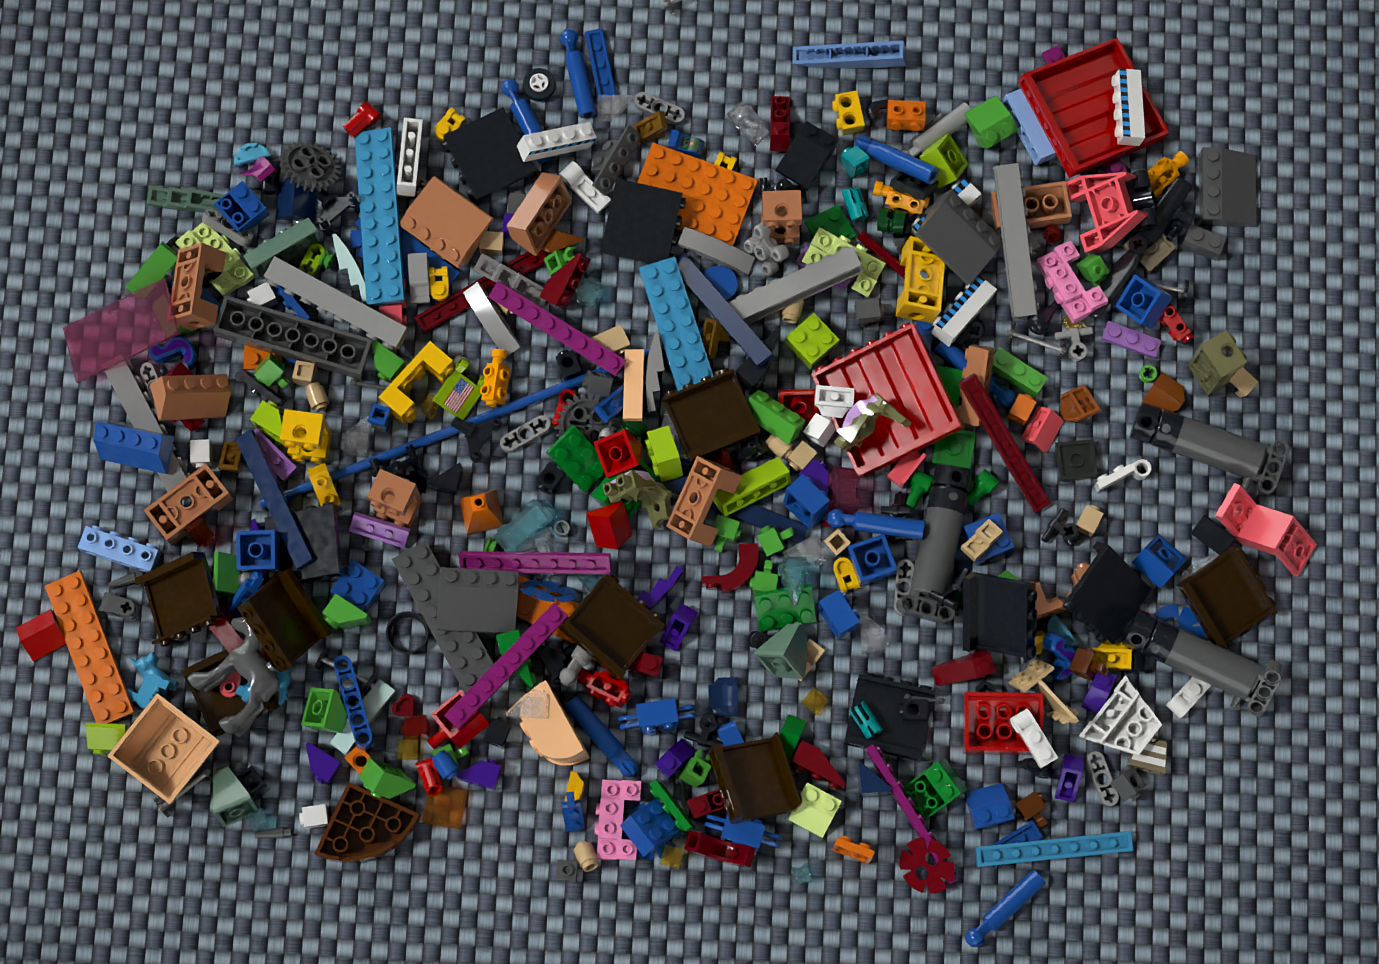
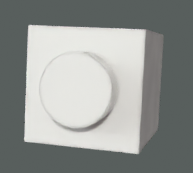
M267 282L247 291L250 296L247 301L266 308L278 303Z
M815 413L803 432L810 441L824 447L836 428L830 417H824Z
M209 439L190 440V463L196 469H199L204 464L213 466L212 443Z
M321 804L302 807V813H299L301 825L304 824L306 829L327 826L329 823L328 806Z

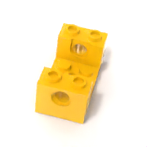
M910 236L901 252L900 266H905L906 268L904 290L897 299L896 317L933 323L941 312L945 263L918 237ZM921 271L926 272V273L928 274L929 278H927V279L923 278V277L920 275V272H921Z
M429 341L379 396L381 405L389 407L391 414L404 426L408 422L411 423L417 416V409L414 407L415 403L406 396L411 391L412 384L416 380L419 381L426 373L425 370L443 384L455 367L453 360Z
M285 409L280 441L285 447H288L287 453L289 457H292L294 461L311 460L315 464L328 462L332 431L324 415Z

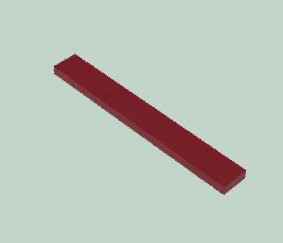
M540 250L538 255L535 256L527 251L506 263L505 266L525 276L546 264L544 258L551 254V252L548 253ZM484 276L414 318L422 332L426 334L471 307L463 294L469 287L479 281L486 292L490 294L496 283Z
M973 373L959 382L958 385L1032 511L1036 513L1051 504L977 375Z

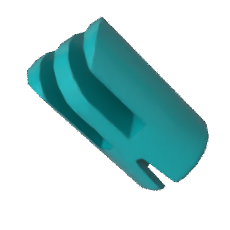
M860 188L842 190L851 221L856 223V219L858 222L866 220L869 217V213Z
M862 701L863 709L856 705L854 707L855 711L851 709L849 713L866 739H871L876 736V733L882 732L883 728L866 702Z

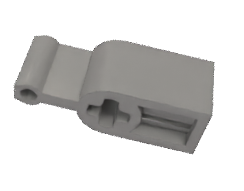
M427 253L408 254L411 304L430 303L429 257Z

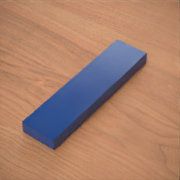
M603 28L585 31L598 102L616 100L617 96Z

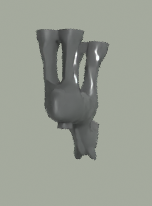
M238 617L231 621L233 629L245 634L244 641L233 649L222 663L209 672H193L187 679L194 688L199 691L204 690L207 693L236 671L250 682V695L245 707L237 715L228 716L219 721L220 726L229 735L234 733L236 736L242 737L246 729L252 725L255 718L264 709V702L268 703L271 696L279 690L280 681L275 673L278 670L272 661L267 662L261 654L263 646L252 632L243 617Z

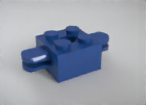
M675 698L636 704L637 714L621 716L618 718V721H638L625 723L619 727L620 730L639 728L640 733L644 732V735H652L656 733V730L662 729L664 732L674 731L675 727H679V721L697 718V713L677 714L694 711L696 706L676 707Z
M728 814L726 819L713 815H707L706 817L707 820L724 825L723 827L708 822L704 824L706 828L722 832L720 840L756 848L755 852L759 851L760 844L778 849L781 846L777 842L762 838L764 836L778 841L783 839L780 835L764 831L765 825H762L763 821L756 819L731 824Z

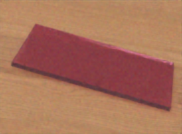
M164 278L63 327L76 383L93 377L180 334L166 279Z

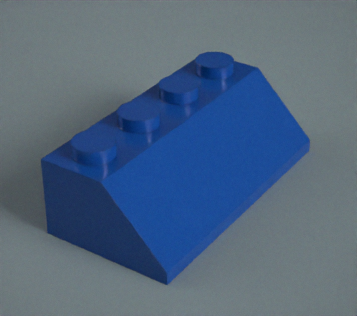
M96 422L93 441L101 460L168 474L174 436L111 422Z

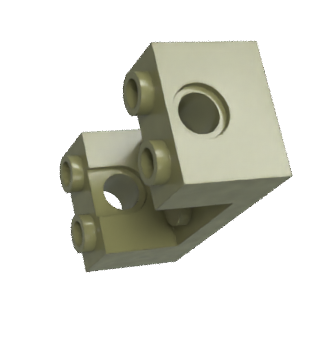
M1225 330L1201 344L1187 366L1206 395L1210 396L1230 384L1229 380L1236 371L1246 365L1247 357L1244 351L1239 350L1234 336ZM1222 350L1230 351L1231 356H1225Z

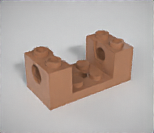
M801 190L762 191L761 222H763V226L771 229L769 238H773L777 243H784L785 245L799 243V225L802 223ZM782 228L785 230V233L777 234L775 230Z
M202 242L178 250L168 315L169 322L189 330L216 324L218 305L205 301L200 296L202 294L203 277L207 273L219 272L224 269L226 252Z
M697 456L666 527L689 540L711 547L718 529L704 523L718 488L734 494L742 476L719 463Z
M204 464L144 509V512L168 543L173 546L187 535L184 531L186 527L214 506L219 511L234 499L209 466ZM191 498L192 504L189 507H183V499Z
M382 469L379 470L367 496L370 505L374 506L373 510L377 514V518L384 521L389 519L394 521V524L408 528L411 527L422 503V498L415 483Z
M1088 562L1079 564L1074 569L1075 573L1071 575L1074 586H1076L1090 566ZM1040 582L1035 583L1037 599L1035 601L1037 617L1035 622L1067 611L1062 606L1063 602L1058 597L1050 599L1049 603H1047Z

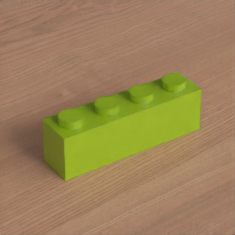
M779 457L769 460L742 474L734 494L718 488L713 502L724 517L790 485V471Z

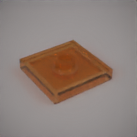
M442 786L443 790L439 795H427L421 823L461 830L468 791Z

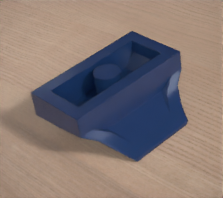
M737 677L718 678L716 682L708 685L709 707L717 712L718 717H738Z

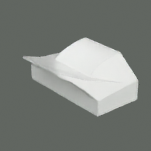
M816 385L814 405L819 408L821 416L843 418L844 414L853 407L855 388Z

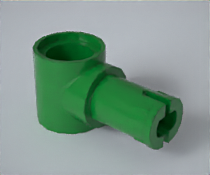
M984 469L974 481V488L968 494L967 504L973 507L982 495L990 494L1000 481Z
M919 470L915 471L909 484L911 492L905 503L907 507L910 506L911 509L915 510L920 497L925 492H928L933 481L932 476Z

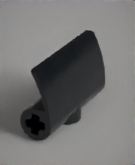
M1148 170L1135 171L1132 174H1135L1136 178L1125 182L1133 210L1148 212V216L1130 232L1142 231L1158 226L1154 207L1156 206L1154 191L1151 189Z

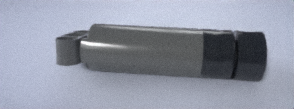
M1145 402L1141 403L1129 438L1146 444L1150 441L1152 446L1244 477L1242 487L1246 492L1250 487L1251 481L1257 482V490L1261 494H1269L1275 491L1289 453V445L1285 441L1279 440L1268 446L1165 409L1160 412L1161 408ZM1142 418H1146L1149 421L1148 427L1141 425ZM1277 444L1282 445L1284 448V452L1281 455L1275 452ZM1270 462L1276 463L1278 467L1275 473L1270 472L1268 469ZM1264 480H1268L1271 483L1269 491H1265L1262 488Z
M936 465L924 519L923 537L919 543L910 591L908 595L901 597L896 603L897 610L902 614L940 624L954 618L955 610L947 606L938 605L937 601L929 598V593L934 590L939 594H943L950 588L973 473L967 469L953 465ZM904 600H908L910 602V609H907L904 606ZM923 604L929 608L928 614L923 612ZM941 609L947 612V618L941 616Z
M1137 610L1122 642L1123 646L1139 653L1143 650L1142 653L1154 660L1234 695L1230 705L1233 709L1239 705L1241 699L1247 701L1249 713L1255 716L1264 713L1281 682L1283 666L1277 661L1268 662L1264 667L1160 619L1156 621L1155 617L1140 610Z

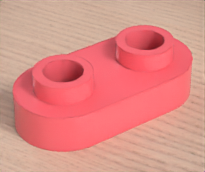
M237 671L231 674L220 684V692L227 698L236 697L235 692L238 686L241 685L242 676ZM232 684V689L226 690V686Z

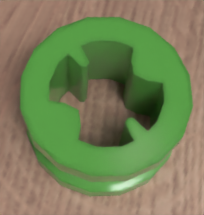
M325 250L320 258L319 266L324 265L326 269H329L334 262L335 254H329V251Z
M1145 365L1139 371V378L1144 383L1153 382L1157 376V370L1152 365ZM1145 370H1148V372H1152L1150 378H1147L1148 376L1145 377L1143 375L1146 372Z
M489 537L484 551L496 552L499 540L493 541Z

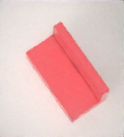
M1038 406L1021 439L1026 443L1036 445L1043 452H1047L1064 421L1052 409Z
M914 452L900 459L887 478L903 489L915 471L925 461L927 455Z

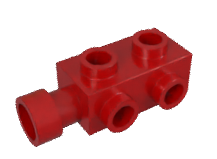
M1169 302L1159 320L1163 326L1168 325L1170 328L1168 333L1174 341L1178 340L1180 343H1187L1194 338V335L1171 302Z
M582 667L578 673L577 682L582 685L587 684L586 688L591 697L595 699L601 698L609 706H617L621 709L624 704L629 702L631 690L625 680H615L605 670H602V672L595 671L594 674H591L589 670Z

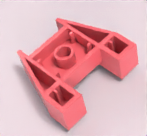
M1119 172L1083 175L1066 182L1069 200L1079 203L1087 200L1095 224V229L1080 235L1085 253L1096 255L1112 248L1148 216V212L1134 211L1125 182L1136 178L1135 174Z

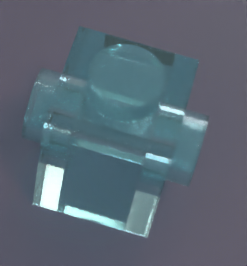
M592 277L582 279L575 293L578 295V305L596 309L598 300H602L604 289H601V282H598L599 280Z

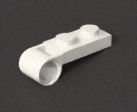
M574 161L559 173L563 181L597 214L611 203V199L608 196H603L592 186L593 182Z
M1141 459L1125 467L1120 465L1109 476L1104 474L1098 477V482H1096L1094 487L1098 493L1130 475L1136 480H1144L1151 472V464L1147 460ZM1138 466L1144 467L1145 470H1146V473H1145V474L1139 473V472L1137 471V467H1138Z
M1191 677L1166 706L1181 719L1211 685Z
M1028 709L1010 718L1013 728L1022 737L1040 769L1058 759Z

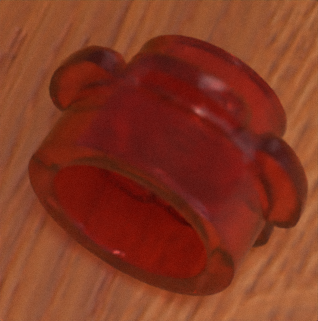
M1048 226L1045 232H1043V238L1049 243L1058 242L1061 238L1060 228L1058 226Z

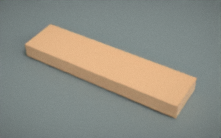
M644 349L625 350V360L627 361L624 364L623 421H643Z

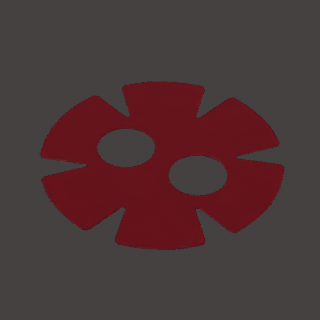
M916 838L907 843L908 848L913 854L902 850L899 858L900 869L911 870L903 875L905 881L913 889L921 893L924 892L926 883L930 894H936L945 890L947 886L941 877L951 882L955 871L954 862H943V860L951 856L946 847L934 839H930L928 848H926L924 838ZM934 852L937 854L939 861L936 865L927 863V853ZM923 866L927 869L928 876L926 879H919L915 875L917 867Z

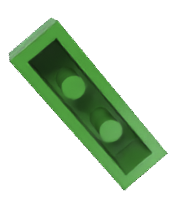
M162 241L125 288L142 301L146 298L150 300L156 293L154 289L158 283L162 285L168 278L166 273L170 269L172 271L175 270L178 253Z
M1000 347L994 355L992 372L1035 399L1048 378Z
M760 390L749 397L747 403L756 424L788 445L798 438L805 419Z

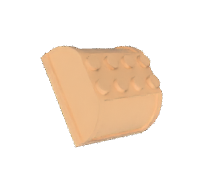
M546 680L534 687L525 697L520 711V717L523 721L520 723V726L531 739L529 742L533 750L540 757L544 756L548 761L562 766L576 765L589 759L588 752L552 687Z
M157 693L108 754V757L171 805L220 741Z

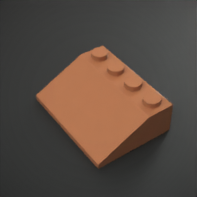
M433 176L407 209L399 226L458 268L468 265L493 217L439 178Z

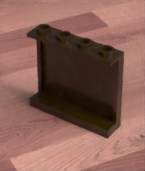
M725 368L718 372L719 375L711 377V375L700 379L701 382L697 384H686L682 390L677 392L676 390L669 391L663 397L664 406L689 464L695 462L697 456L702 458L708 457L761 434L759 425L755 422L735 376L734 368L731 370Z
M1231 547L1176 585L1209 641L1224 649L1228 648L1226 645L1228 642L1270 613H1278L1275 609L1276 603L1271 597H1268L1265 592L1267 590L1265 585L1256 577L1257 572L1255 568L1247 562L1246 559L1248 557L1246 553L1236 547Z
M190 552L135 578L136 586H145L158 639L152 641V644H160L161 647L169 646L173 640L184 639L189 633H198L202 627L213 626L216 624V621L223 618L205 552Z
M291 568L277 573L237 607L279 672L294 667L293 663L320 639L332 633V630Z
M606 574L601 577L559 629L618 680L626 674L625 671L658 631L665 627V624L658 614H652L648 610L649 607L646 603L633 597L634 593L630 589L623 588L618 584L619 580L615 576Z
M226 649L181 670L207 724L209 733L216 735V737L226 733L220 726L219 721L225 717L237 715L245 707L246 703L243 702L242 697L239 695L234 698L225 697L220 692V684L209 693L204 690L199 691L190 684L187 677L193 672H209L213 670L230 654ZM242 676L241 685H246L248 680ZM228 684L226 690H231L232 684ZM279 691L271 696L268 703L264 702V709L256 718L262 716V712L268 709L273 711L280 707Z
M778 732L771 738L723 747L721 743L713 744L709 749V758L731 824L796 812L802 805V797L797 791L795 776L790 770L789 758L784 752V742L779 737Z

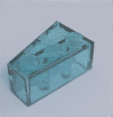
M533 499L525 505V510L514 514L511 517L512 521L507 525L503 524L497 529L498 533L494 538L505 552H517L532 541V538L538 532L545 531L547 529L546 526L553 519L558 521L562 518L548 500Z

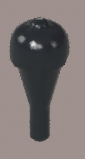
M1054 300L1049 307L1036 315H1032L1028 320L1030 331L1037 335L1044 334L1049 329V323L1061 304Z

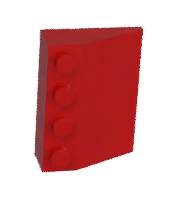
M964 692L963 754L1032 755L1020 734L1013 728L1010 718L1028 709L1044 733L1043 693Z

